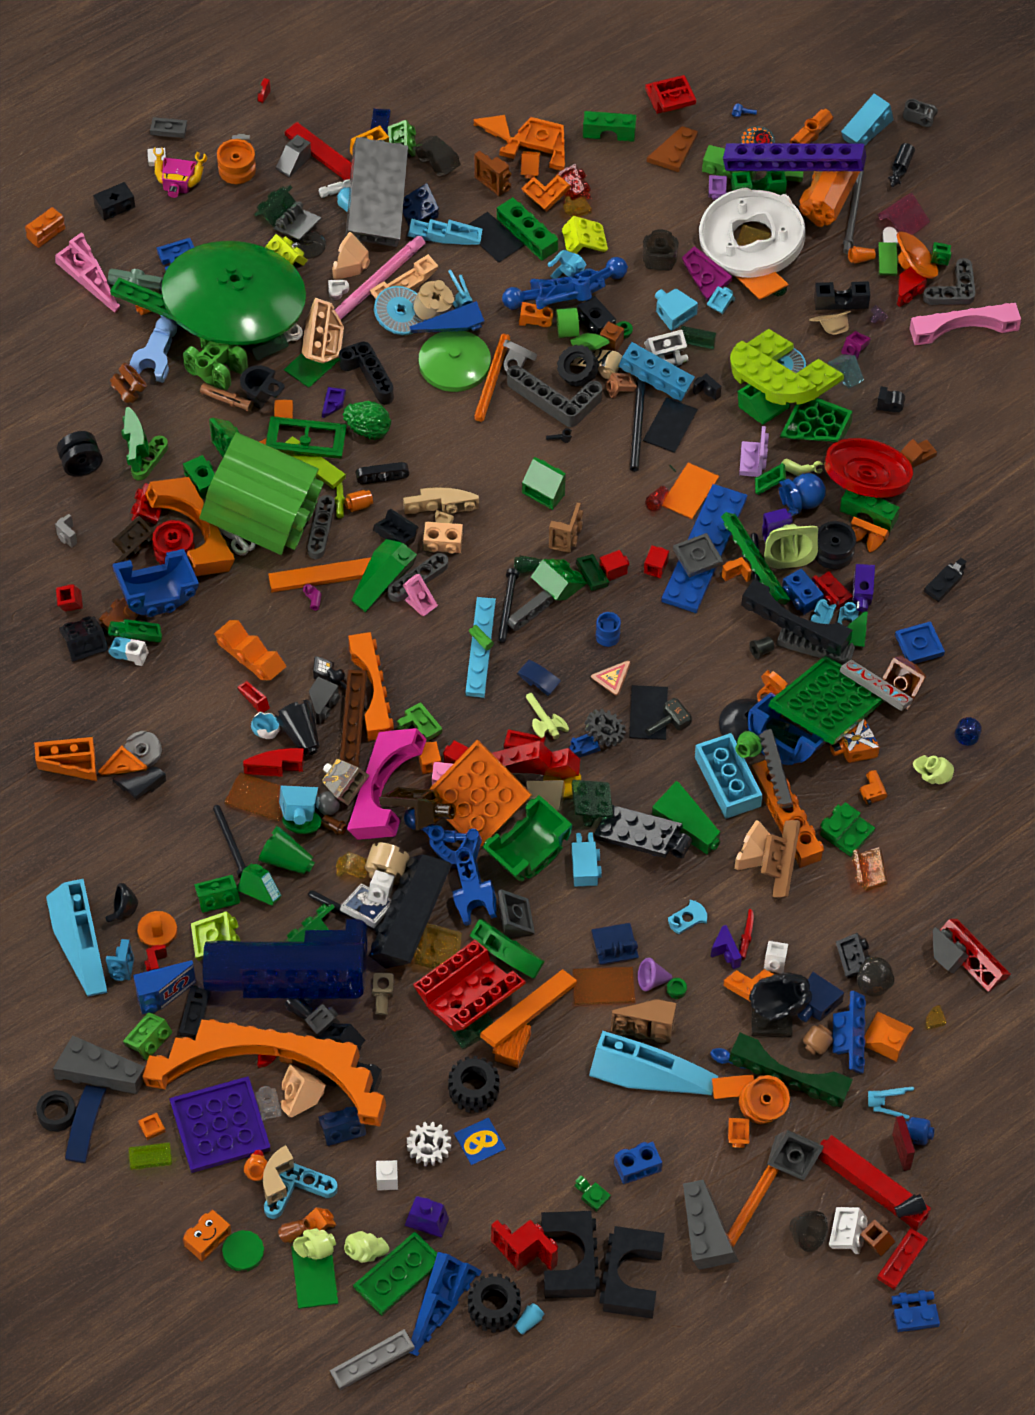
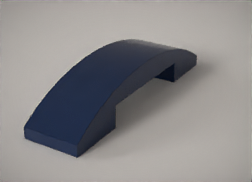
M86 1085L73 1120L65 1156L66 1160L86 1163L91 1146L90 1140L99 1109L102 1108L106 1088Z

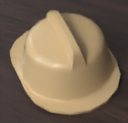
M851 311L818 316L809 319V321H820L827 333L837 335L849 330L847 314Z

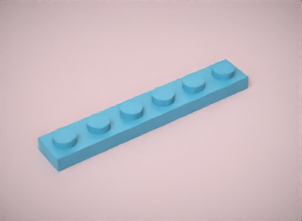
M477 597L474 625H477L491 639L496 599ZM473 636L466 696L485 698L490 649L486 651Z

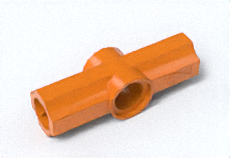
M826 108L824 110L821 109L813 118L807 119L804 127L790 139V143L809 144L812 141H816L819 133L833 121L830 111Z

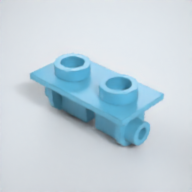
M820 599L814 610L816 614L812 615L810 621L829 624L836 604L828 605L825 599Z

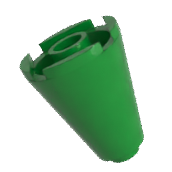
M276 826L271 833L273 836L264 845L258 861L301 874H305L306 871L310 873L315 864L312 861L314 857L282 828Z

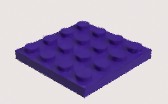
M249 1076L169 1098L191 1173L251 1157L256 1150H261L263 1153L271 1151Z

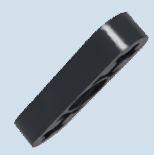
M405 462L361 467L355 472L356 480L360 484L400 480L407 478L410 474L408 464Z

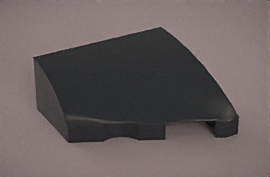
M150 767L144 771L131 772L115 776L112 779L124 792L127 791L137 800L147 791L153 792L165 783L166 774L158 767Z

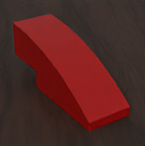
M304 748L278 749L252 756L243 761L244 774L283 777V770L303 772Z

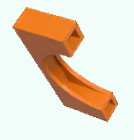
M190 477L150 482L145 495L152 508H167L178 511L193 520L202 531L204 544L196 549L189 550L186 554L195 575L201 576L229 572L235 560L234 555L227 546L226 540L223 539L219 528L199 519L204 502Z

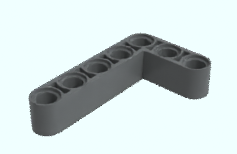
M514 365L507 370V385L512 390L567 427L576 426L602 401V384L597 381L589 382L569 400L520 366Z

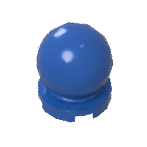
M812 473L800 474L793 481L790 479L780 481L782 485L779 488L780 498L783 505L787 504L789 508L788 513L790 512L791 516L801 513L802 509L816 508L826 496V487L823 481Z

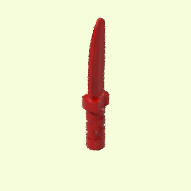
M752 909L748 910L745 932L741 935L739 953L742 960L746 959L748 946L752 940L751 933L754 921Z

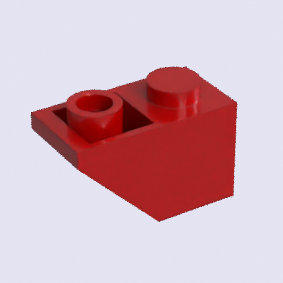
M909 267L899 275L897 305L899 307L909 303L916 295L922 294L926 289L927 278L918 274L912 267Z

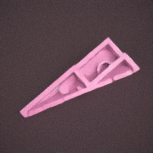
M81 232L69 241V245L55 255V263L116 313L120 305L115 297L111 295L107 280L97 260L94 258L84 234Z

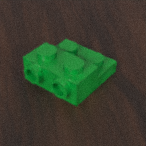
M845 802L842 806L838 804L834 808L833 816L830 819L826 817L822 821L820 836L852 857L875 832V827L861 818V813Z

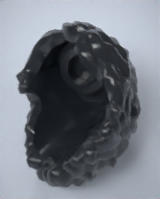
M788 972L759 980L750 991L749 1000L751 1001V1007L755 1009V1013H759L763 1018L773 1021L800 1013L811 1002L812 993L806 977Z

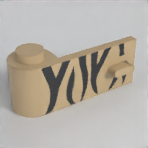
M602 349L591 350L598 359V370L603 378L609 379L612 373L618 372L620 368L618 366L622 358L620 353ZM576 358L570 365L586 367V361L583 358Z

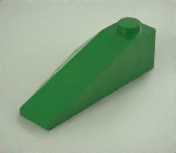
M386 539L373 552L351 601L366 613L388 591V587L400 579L414 565L417 554L402 542Z

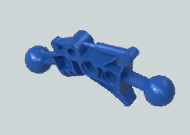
M612 257L606 263V268L600 271L586 268L574 274L573 277L548 280L531 279L532 290L521 291L517 287L507 288L502 295V302L507 308L515 310L522 306V302L536 300L537 309L540 310L549 304L577 299L579 301H586L592 298V293L605 287V279L609 277L612 279L623 278L627 273L628 266L622 258Z

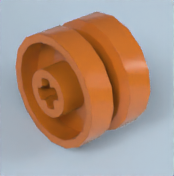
M231 139L219 146L217 150L218 172L224 181L231 184H243L254 177L256 172L255 151L250 143L241 139Z
M770 1075L759 1076L744 1086L739 1097L740 1110L745 1118L750 1119L749 1121L760 1125L768 1124L782 1116L788 1109L790 1102L789 1091L784 1082Z

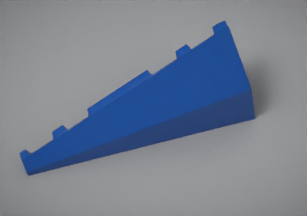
M437 1253L411 1338L415 1350L409 1352L410 1354L419 1355L418 1351L425 1342H429L432 1338L430 1335L446 1320L459 1303L458 1299L464 1291L469 1290L471 1287L470 1283L476 1276L481 1274V1270L449 1254Z

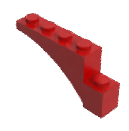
M541 741L492 753L511 773L542 774L559 777L562 780L579 776L580 758L569 748L551 752Z

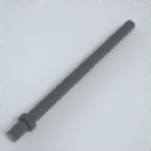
M860 171L854 185L846 238L843 240V252L845 254H848L849 249L854 244L853 233L864 171Z

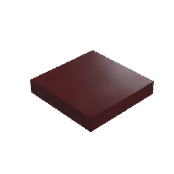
M902 1115L895 1119L892 1136L903 1171L911 1170L915 1150L905 1118Z

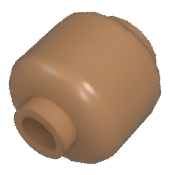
M821 1024L818 1026L813 1025L803 1038V1042L806 1045L805 1050L812 1055L816 1053L824 1054L833 1042L832 1032Z

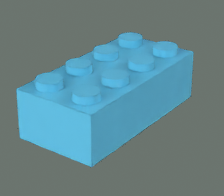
M732 733L697 744L695 748V759L725 819L761 807L763 796L745 759L736 753L735 747L737 743Z

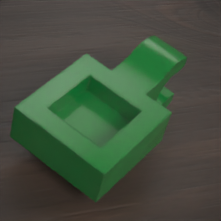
M580 1176L575 1181V1187L583 1193L581 1200L595 1212H598L611 1198V1195L596 1182L591 1186L583 1176Z

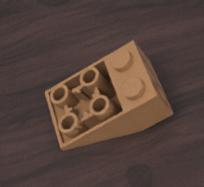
M656 999L612 1010L611 1032H615L618 1035H632L638 1039H653L659 1043H670L675 1023L676 1003Z

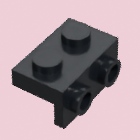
M389 509L386 517L374 524L373 531L381 537L402 542L406 546L415 541L419 529L417 525L393 509Z

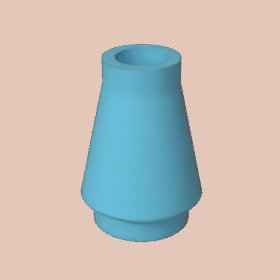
M534 1303L530 1306L527 1305L514 1327L524 1335L529 1329L543 1320L542 1317L545 1313Z

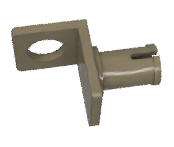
M374 973L372 995L376 997V1015H388V997H393L394 975L392 973ZM380 978L388 979L389 986L386 989L378 987L377 983Z

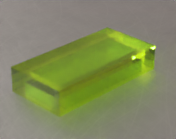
M170 1143L129 1147L131 1170L172 1165Z

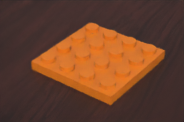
M476 740L430 788L438 792L442 798V804L455 805V817L452 820H446L459 833H467L470 829H476L482 838L480 849L484 846L485 841L493 837L533 796L479 740Z

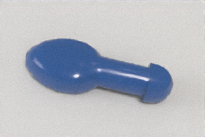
M722 1048L711 1050L710 1055L715 1061L722 1064H732L729 1061L730 1052Z

